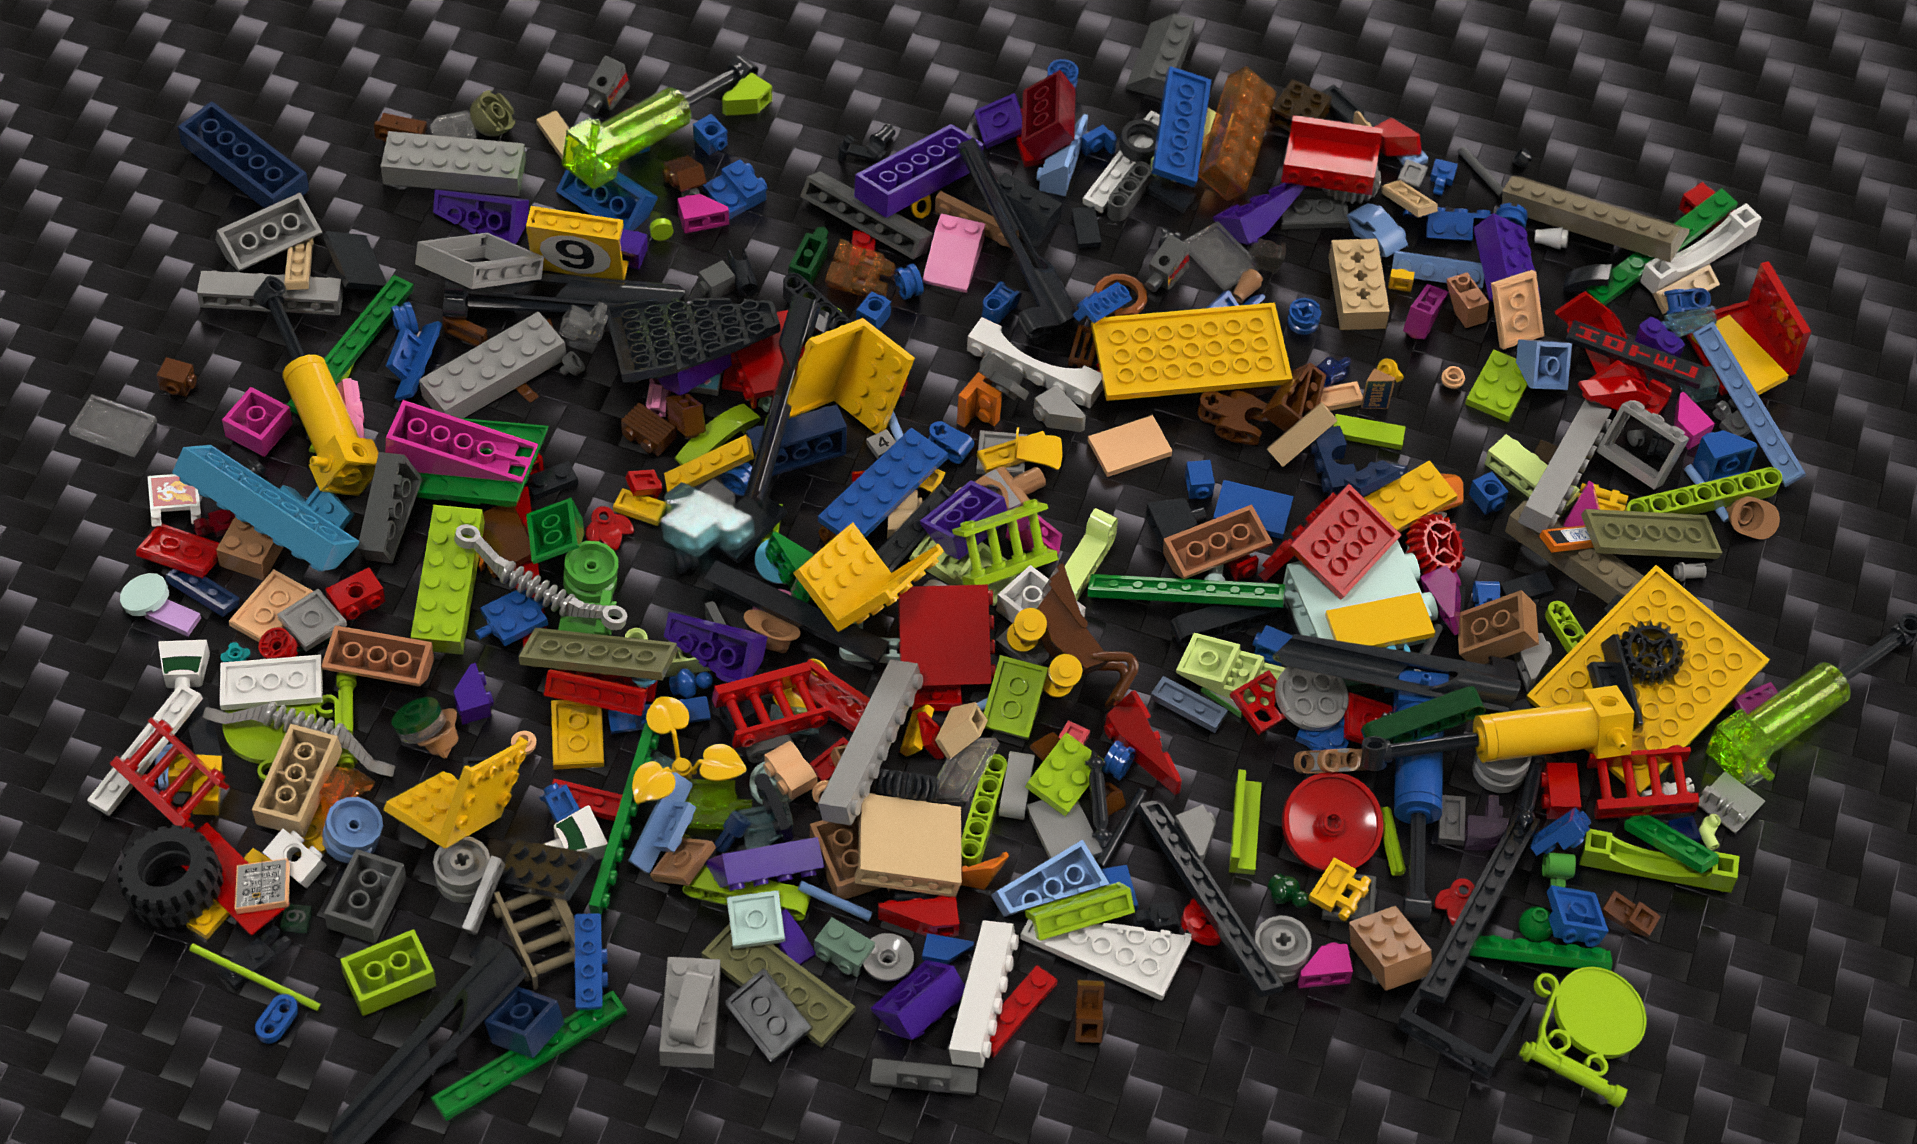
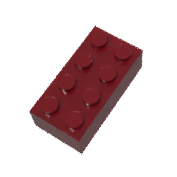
M1061 70L1023 90L1021 143L1036 161L1049 157L1056 150L1068 146L1075 140V87Z

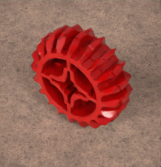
M1428 514L1418 518L1415 523L1409 526L1410 530L1406 533L1409 538L1405 542L1409 546V550L1406 553H1413L1415 555L1422 575L1445 565L1448 566L1452 573L1457 572L1462 567L1461 562L1465 559L1462 554L1466 551L1462 547V543L1465 540H1462L1459 536L1461 531H1456V523H1450L1449 517L1443 518L1442 514Z

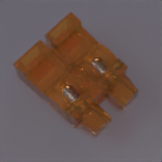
M840 239L834 255V261L831 263L825 281L828 287L841 291H849L865 297L872 291L878 295L885 296L888 284L878 280L881 274L892 277L896 266L893 262L885 259L881 253L852 245L848 241Z

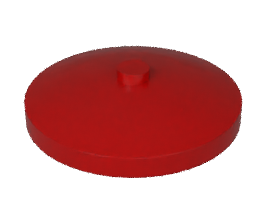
M1324 772L1305 779L1291 792L1283 809L1282 828L1289 848L1308 867L1325 872L1333 858H1336L1356 869L1364 864L1377 850L1383 834V815L1376 797L1361 781L1343 773Z

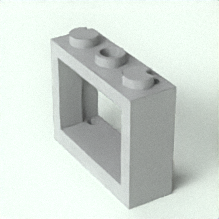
M1630 400L1621 405L1596 452L1655 490L1664 484L1690 438L1684 435L1682 429L1665 423V419L1655 413L1651 414L1645 410V406L1642 403ZM1630 415L1675 443L1659 472L1615 444Z

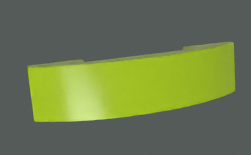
M745 404L735 406L705 425L706 432L700 433L698 437L691 438L677 454L675 460L683 465L717 449L739 431L745 433L746 430H749L758 423L761 417Z

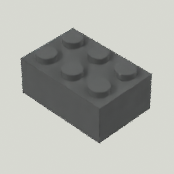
M356 849L324 913L327 928L376 944L407 880L404 864Z

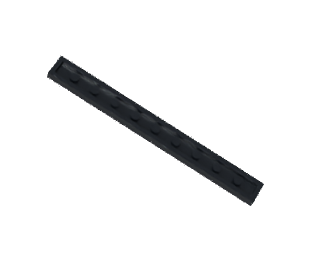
M1158 799L1140 803L1137 812L1258 997L1281 993L1284 985L1163 801Z
M1515 812L1424 979L1419 995L1444 1004L1535 835L1540 819L1534 817L1532 822L1523 829L1521 824L1515 820L1520 812Z

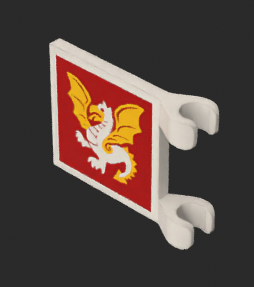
M175 474L148 476L152 527L162 526L161 512L190 510L191 523L194 524V520L201 518L198 489L183 484Z

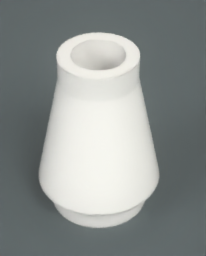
M1563 227L1543 230L1536 229L1535 243L1560 250L1561 248H1567L1569 230H1564Z

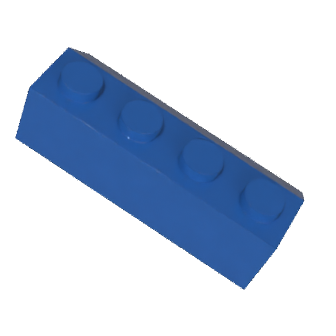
M575 151L556 189V192L591 215L623 220V229L634 231L649 217L658 199L656 195L593 154Z

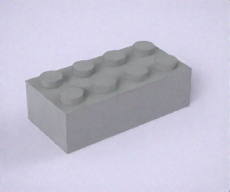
M668 957L660 1041V1066L713 1068L721 977L720 959ZM688 969L715 975L713 990L695 1044L668 1037L672 1017Z

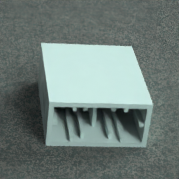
M1398 539L1341 600L1301 561L1287 564L1283 582L1286 588L1285 600L1300 635L1334 640L1325 617L1326 610L1418 592L1421 593L1430 620L1435 621L1438 618V609L1434 596L1431 592L1422 593L1417 583L1420 580V569L1413 553L1404 554ZM1426 639L1398 644L1395 647L1400 649L1404 648V645L1412 646L1424 643Z

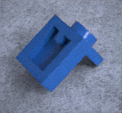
M1103 124L1082 136L1080 151L1087 156L1092 152L1099 151L1104 146L1112 154L1116 149L1117 138Z
M557 782L544 788V794L539 796L540 801H545L556 823L580 810L567 784L558 785Z

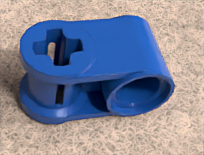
M1000 281L984 298L982 317L995 324L1000 323L1018 305L1022 293L1006 287L1004 282Z
M1704 288L1674 289L1663 292L1664 296L1667 297V315L1698 311L1706 308L1711 302L1710 293ZM1694 296L1698 298V304L1695 302Z
M934 422L929 428L930 437L928 439L933 443L936 440V445L948 453V460L955 464L962 463L974 447V441L969 435L954 429L944 422Z
M1474 581L1472 595L1475 607L1500 598L1499 581Z

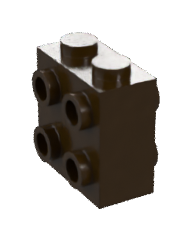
M1292 79L1272 107L1269 123L1291 132L1293 115L1324 120L1329 113L1332 97Z

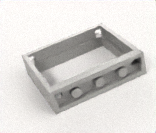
M480 233L419 241L415 264L470 289L539 280L542 278L544 257L490 233ZM482 238H484V244H481ZM483 257L491 260L477 263H470L466 261L469 259Z

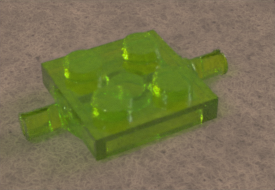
M687 779L693 786L685 802H689L696 807L692 822L687 828L724 829L723 824L732 811H737V809L752 810V799H737L735 780L710 781Z

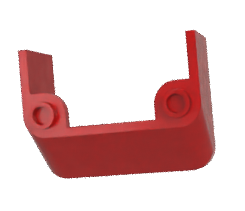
M1586 291L1554 311L1558 317L1568 324L1567 332H1569L1573 321L1576 320L1628 339L1618 317ZM1585 349L1597 373L1588 380L1630 376L1642 381L1645 385L1649 383L1643 369Z

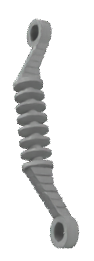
M464 524L457 527L454 536L455 543L465 549L474 548L494 573L498 575L502 584H506L511 579L509 583L510 588L513 589L519 584L517 590L519 593L524 592L527 588L526 597L528 598L536 593L534 597L535 602H539L544 598V607L549 606L552 602L551 610L555 612L561 607L559 614L562 617L601 618L602 624L611 630H619L625 626L627 613L622 607L584 603L578 600L574 594H570L565 599V589L556 594L558 586L554 584L548 589L550 583L548 580L543 581L540 585L541 576L537 575L531 580L533 572L528 571L523 575V566L518 567L515 571L516 563L504 560L501 556L499 557L492 547L480 536V532L475 526ZM462 535H469L472 538H465ZM609 616H616V617H618L619 619H618V620H614V619H611Z
M273 701L269 704L233 713L205 707L203 718L218 723L230 724L256 720L269 727L274 720V728L277 730L284 723V732H287L290 724L338 736L341 748L348 749L368 770L386 776H393L395 766L374 760L342 723H338L335 729H333V720H329L326 726H324L323 717H319L317 722L314 723V714H310L307 720H305L304 711H300L296 717L295 708H291L288 714H286V706L282 705L277 711V703Z

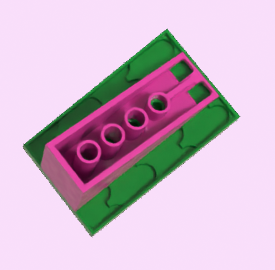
M403 400L386 436L385 453L405 455L421 475L423 480L416 497L433 500L445 499L478 505L484 503L513 507L517 505L532 467L544 443L549 426L457 418Z

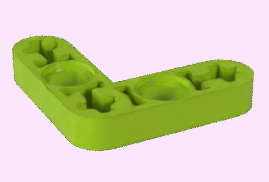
M1553 601L1549 604L1545 612L1546 620L1567 653H1569L1578 644L1577 641L1580 642L1586 634L1565 603ZM1569 628L1576 635L1568 636L1564 633L1563 629Z

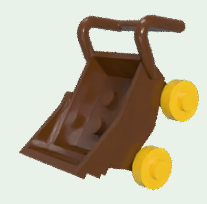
M1061 563L1056 567L1043 588V594L1041 595L1043 601L1036 609H1023L1016 615L1014 622L1007 630V643L1014 651L1025 653L1031 651L1041 638L1046 652L1054 658L1048 668L1043 691L1053 698H1061L1067 695L1080 680L1081 676L1095 671L1119 672L1120 679L1105 703L1106 709L1112 710L1123 699L1139 670L1138 660L1129 652H1104L1086 628L1088 622L1080 612L1064 563ZM1121 662H1127L1129 668H1127V666Z

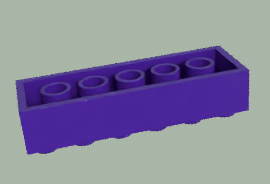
M952 124L857 173L855 176L854 197L886 218L970 173L956 147L961 142L968 141L973 137ZM976 140L983 151L984 144Z

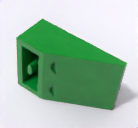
M773 532L765 548L767 560L776 566L780 580L783 584H787L792 591L791 596L814 605L815 601L793 574L814 554L778 532Z

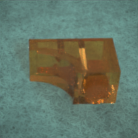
M334 767L319 793L326 797V803L333 806L337 801L344 798L358 797L366 791H371L375 781L355 768Z

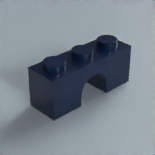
M1340 426L1328 428L1308 445L1310 454H1314L1316 472L1320 473L1322 477V489L1324 492H1327L1328 497L1333 492L1336 495L1345 488L1344 478L1356 473L1354 463L1341 465L1334 461L1344 458L1347 446Z

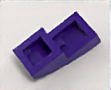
M787 909L781 911L785 942L778 943L780 951L799 965H802L815 957L816 953L799 925Z

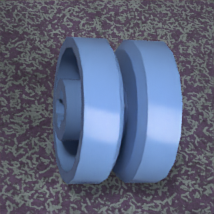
M347 797L337 801L329 809L322 832L323 845L328 854L344 863L350 862L356 849L373 854L383 828L382 815L378 808L370 801L359 797Z

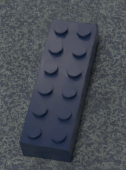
M212 101L178 126L181 145L264 208L298 193H301L303 196L309 191L305 171Z

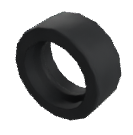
M1144 119L1128 122L1123 127L1120 136L1119 146L1122 154L1130 161L1136 163L1151 162L1155 152L1158 126ZM1133 135H1145L1153 140L1154 145L1148 148L1136 147L1129 142L1128 138Z

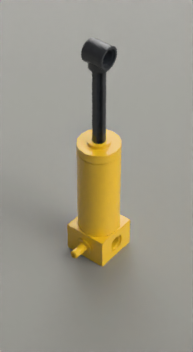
M267 276L256 289L253 296L260 306L271 310L293 360L285 367L283 380L317 455L310 458L309 467L320 491L359 496L373 480L379 453L372 439L359 437L325 360L318 355L304 354L283 307V294L286 291V287L277 277Z
M1617 685L1583 690L1582 702L1476 716L1473 722V733L1390 744L1388 740L1386 741L1379 736L1367 737L1362 741L1361 764L1363 768L1369 771H1380L1386 768L1387 763H1391L1393 758L1475 747L1482 763L1591 748L1597 759L1631 754L1634 711Z

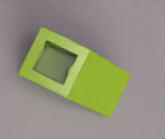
M751 72L746 78L741 79L734 89L725 93L722 98L723 114L759 113L772 101V85Z

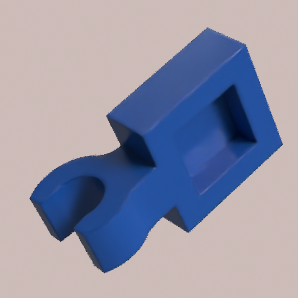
M1439 159L1435 160L1430 181L1435 182L1433 194L1442 196L1445 184L1452 186L1458 164Z

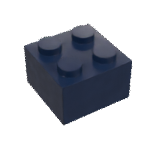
M518 986L484 1021L493 1044L531 1058L535 1057L565 1023L557 1000Z

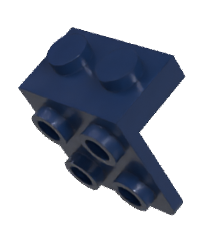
M1381 460L1344 478L1345 487L1350 484L1364 498L1401 478L1400 470Z

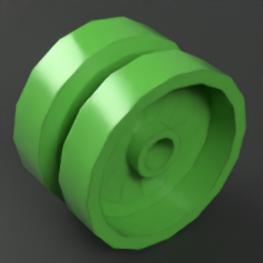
M598 541L581 542L580 548L567 552L564 563L563 586L568 595L574 594L580 601L600 603L602 590L612 591L613 595L617 586L618 557L613 549L607 544Z

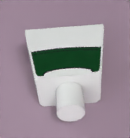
M207 640L159 641L161 665L166 687L174 688L175 691L180 683L189 688L202 686L210 657Z
M588 805L554 825L555 840L544 845L591 853L598 860L604 857L608 843Z

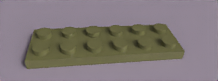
M1585 509L1581 514L1596 553L1718 559L1722 554L1707 515Z
M535 628L519 655L520 665L663 680L678 649L677 643Z
M730 923L702 951V958L720 959L721 972L741 987L765 968L812 1026L813 1029L805 1036L821 1048L855 1012L854 1005L774 945L766 944L733 949Z

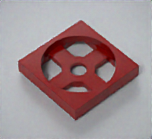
M1270 670L1235 689L1229 695L1258 735L1286 719L1283 713L1280 714L1274 706L1277 680ZM1259 684L1269 686L1274 690L1271 692L1263 691ZM1248 688L1255 696V701L1249 705L1243 699L1244 693ZM1266 698L1269 704L1266 706L1262 705L1260 699ZM1259 710L1266 711L1271 720L1268 722L1259 721L1254 713Z

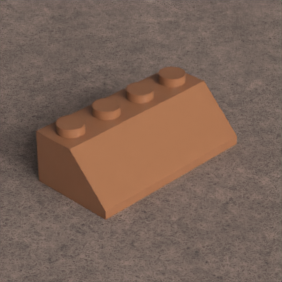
M1249 505L1164 538L1163 554L1173 573L1186 579L1271 546L1273 542L1254 507Z
M335 625L321 668L323 670L421 686L428 679L434 661L432 642Z

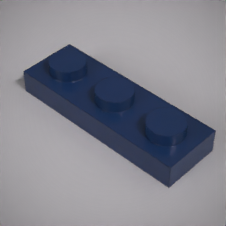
M173 569L166 574L165 582L222 617L239 605L240 598L207 577L200 578L177 569Z

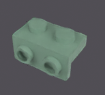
M832 917L814 940V951L821 960L825 962L830 961L837 965L843 973L852 974L855 977L860 975L862 964L875 948V942Z

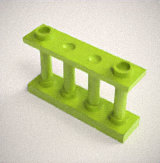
M1036 499L1023 502V506L976 522L965 521L960 524L961 527L952 529L954 535L966 538L972 566L970 573L962 576L963 584H990L1022 573L1030 565L1036 568L1058 560L1057 550L1049 549L1043 544L1037 514L1048 509V505L1037 502ZM1026 516L1029 519L1034 544L1033 552L1027 554L1023 553L1017 519ZM1005 523L1008 525L1014 554L1012 559L1007 561L1002 560L996 526ZM985 530L987 531L993 560L991 566L986 568L981 566L975 537L976 533Z

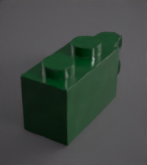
M819 227L815 229L813 235L806 233L789 265L788 274L797 273L811 285L813 284L827 258L828 230L826 228Z

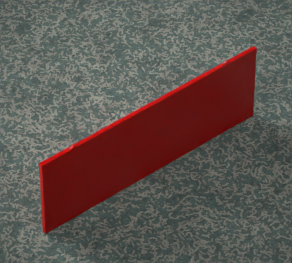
M205 823L196 830V832L202 833L207 841L210 842L222 865L223 885L219 887L221 891L215 900L250 935H253L287 908L282 907L237 914L235 910L237 865L249 863L208 823ZM182 866L186 871L189 866Z

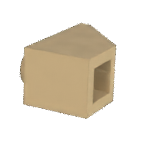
M976 702L951 707L935 741L947 759L952 758L981 736L988 720Z

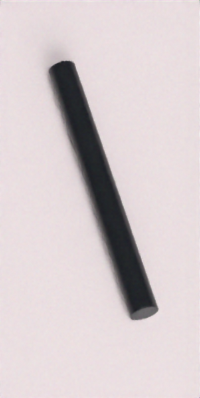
M1138 788L1114 830L1113 837L1109 839L1098 858L1097 864L1100 869H1105L1135 816L1139 804L1143 802L1147 794L1145 789Z

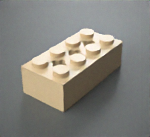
M1332 240L1329 263L1340 330L1385 329L1390 311L1378 240Z
M290 724L252 808L257 825L279 831L285 829L288 833L294 830L300 836L305 837L342 753L338 736Z

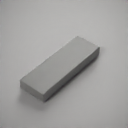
M491 855L462 926L469 934L477 935L505 867V863L498 857Z

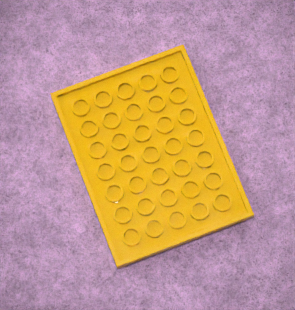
M1655 565L1527 694L1526 699L1536 708L1582 702L1583 690L1593 689L1587 665L1591 662H1605L1601 643L1613 634H1618L1620 639H1622V633L1624 631L1628 632L1631 625L1637 627L1640 621L1645 626L1649 620L1653 622V626H1657V623L1661 621V628L1665 629L1670 626V634L1678 632L1676 641H1682L1683 643L1680 649L1685 651L1682 657L1684 662L1679 667L1678 674H1672L1673 677L1670 681L1664 679L1661 685L1656 680H1654L1651 686H1649L1648 680H1644L1643 684H1639L1640 678L1638 677L1631 680L1643 720V725L1632 733L1631 751L1664 749L1673 745L1687 747L1768 664L1770 659ZM1635 642L1631 645L1634 658L1639 653ZM1665 648L1662 655L1664 656L1663 660L1667 664L1670 661V657ZM1591 748L1585 749L1588 753L1593 754ZM1659 763V764H1658L1659 775H1660L1671 763ZM1647 764L1632 765L1637 795L1639 796L1650 785ZM1622 766L1608 767L1609 771L1625 783Z

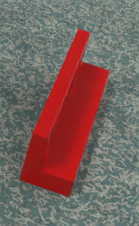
M809 659L807 662L811 671L817 674L818 677L811 673L806 686L817 709L829 706V717L854 733L870 698ZM793 687L792 692L801 697L797 688Z

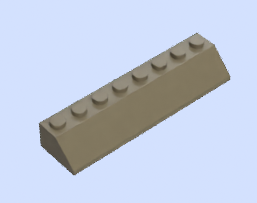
M1512 176L1502 190L1503 204L1512 203L1511 206L1517 207V205L1524 207L1528 213L1527 218L1559 228L1563 227L1565 230L1670 263L1690 232V229L1524 177Z
M1523 501L1509 516L1505 530L1506 533L1608 604L1617 594L1623 598L1644 577L1613 554L1596 553L1594 548L1551 553L1539 537L1540 533L1518 523L1527 501ZM1558 517L1554 527H1548L1547 529L1565 528L1563 526L1564 520Z

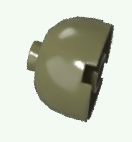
M487 90L473 101L470 108V118L474 128L480 133L489 137H497L506 133L514 126L515 120L512 121L511 116L514 114V111L503 95L499 93L494 95L490 93L492 90Z

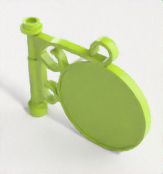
M339 672L336 675V685L339 688L338 699L333 695L327 694L322 696V703L285 705L287 708L286 714H288L291 708H295L296 717L300 711H304L305 720H307L310 714H314V723H316V713L323 718L334 717L333 710L321 709L323 704L331 702L335 704V728L338 723H342L353 735V690L357 684V676ZM245 709L225 710V712L233 713ZM256 720L230 724L222 723L224 736L231 750L244 760L260 764L257 771L260 780L264 782L267 776L263 775V772L272 766L286 735L284 723L278 730L274 728V720L269 727ZM341 748L342 753L337 762L343 770L353 769L357 763V758L348 749Z
M1599 967L1577 969L1566 976L1560 984L1549 973L1539 975L1534 982V989L1539 996L1547 998L1550 995L1538 1029L1536 1043L1525 1042L1519 1056L1523 1057L1525 1062H1528L1531 1058L1555 1070L1556 1073L1604 1096L1609 1104L1619 1108L1625 1099L1627 1089L1617 1084L1615 1086L1609 1085L1608 1081L1601 1077L1608 1071V1063L1605 1059L1626 1055L1638 1045L1645 1033L1646 1012L1640 996L1624 978L1610 970ZM1541 981H1547L1551 985L1552 991L1545 990L1541 985ZM1553 1006L1554 1016L1559 1029L1553 1030L1546 1037V1024ZM1552 1037H1559L1562 1039L1564 1047L1555 1050L1548 1041ZM1571 1044L1590 1055L1585 1059L1583 1065L1562 1055L1569 1049ZM1590 1061L1598 1063L1601 1072L1588 1068Z

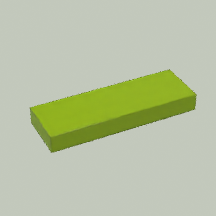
M1340 414L1335 415L1337 422L1334 423L1333 427H1341L1345 440L1402 450L1405 426Z

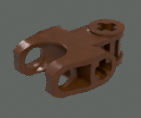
M1234 390L1230 396H1226L1216 391L1204 392L1201 395L1200 406L1197 412L1198 417L1206 423L1216 425L1215 432L1223 439L1234 443L1258 445L1262 432L1257 427L1250 425L1247 420L1254 419L1262 422L1269 420L1261 414L1262 412L1256 410H1264L1267 403L1246 392Z

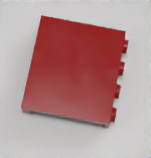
M1293 115L1281 182L1372 196L1383 128Z
M788 310L776 312L781 332L730 354L731 363L735 367L737 382L742 383L744 398L749 400L753 409L756 408L758 398L773 395L783 362L779 349V340ZM803 346L799 361L803 357V354L805 352V346Z
M988 584L913 586L903 594L898 593L900 661L918 663L920 674L923 675L922 686L991 684L996 668L995 664H991L990 654H995V642L990 640V630H994V616L989 615V605H993V590H988Z

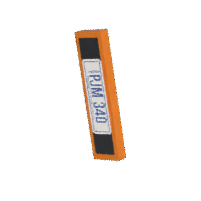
M1585 525L1542 530L1539 535L1551 553L1594 548Z

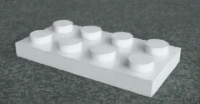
M311 655L221 663V711L253 708L269 704L272 701L276 702L277 706L322 703V656Z

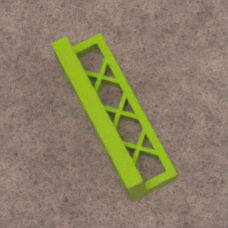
M1238 770L1235 786L1229 872L1254 875L1262 782L1245 781L1246 770Z
M1121 882L1025 909L1026 917L1033 921L1036 939L1039 941L1135 913L1131 890Z

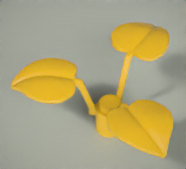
M659 697L649 707L646 714L648 727L658 734L672 732L676 760L672 764V770L669 767L662 768L659 763L653 761L641 765L636 770L632 784L636 804L659 800L669 796L675 789V777L672 772L678 773L690 782L692 781V774L697 773L700 765L701 776L710 781L729 780L746 772V766L737 752L724 744H715L708 747L703 753L704 760L699 759L692 767L689 760L680 756L676 729H683L689 723V713L685 705L672 697Z

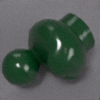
M1276 874L1268 883V889L1271 891L1274 903L1282 905L1292 901L1298 908H1304L1309 904L1308 893L1300 890V884L1295 878Z

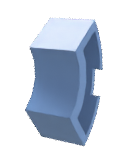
M1367 203L1347 214L1355 236L1361 239L1378 240L1380 257H1388L1395 251L1408 246L1404 229L1400 226L1398 227L1381 206Z

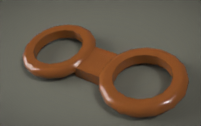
M1112 274L1103 277L1097 282L1093 293H1100L1107 287L1119 282L1131 287L1138 296L1136 303L1132 306L1119 308L1109 314V317L1136 315L1144 309L1147 302V291L1143 284L1135 277L1126 274Z

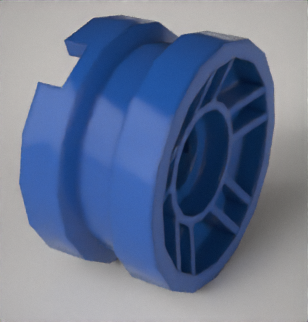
M1059 59L1049 65L1047 77L1061 70L1075 88L1077 87L1078 68L1072 61Z
M1512 203L1500 205L1496 215L1506 218L1508 221L1518 226L1520 225L1524 229L1526 228L1528 213L1524 207L1517 205V207L1511 206Z
M909 264L904 269L900 267L894 270L895 273L897 272L894 275L896 286H899V294L904 300L910 299L912 295L919 296L923 294L922 278L914 264Z
M1299 298L1293 301L1290 305L1287 320L1290 329L1302 335L1315 332L1319 327L1321 317L1320 305L1309 298Z
M405 302L400 307L397 305L391 306V313H394L392 317L393 322L399 332L401 329L408 328L414 334L419 333L417 320L410 302Z
M747 462L720 474V479L731 492L744 496L752 466Z
M1115 741L1104 759L1105 766H1102L1101 771L1106 774L1111 773L1115 779L1122 780L1134 760L1136 750L1132 747L1126 748L1122 742Z

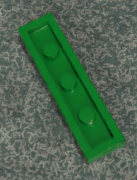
M1650 815L1633 816L1625 821L1624 830L1700 873L1719 863V854Z

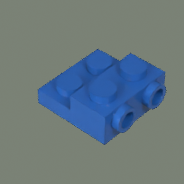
M741 159L724 167L722 175L703 185V191L710 199L728 207L729 219L766 200L767 184L762 177L757 179L751 164H744Z
M1576 807L1537 832L1533 837L1531 849L1536 855H1539L1542 852L1544 854L1551 852L1557 847V842L1563 850L1569 846L1571 848L1577 847L1584 841L1583 837L1586 832L1590 830L1588 826L1591 824L1589 817L1584 811L1579 812Z
M1551 885L1547 890V895L1553 910L1549 916V922L1554 937L1562 938L1565 943L1580 941L1585 942L1588 947L1599 945L1609 931L1596 893Z

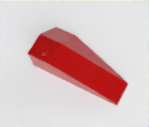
M1133 690L1107 714L1106 725H1104L1105 733L1114 742L1118 740L1124 744V747L1134 748L1136 750L1134 761L1173 794L1177 795L1180 793L1182 780L1169 753L1162 752L1161 736L1158 730L1152 731L1147 720L1151 716L1136 690Z

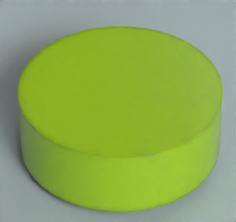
M659 218L650 224V233L655 240H666L673 234V226L668 219Z

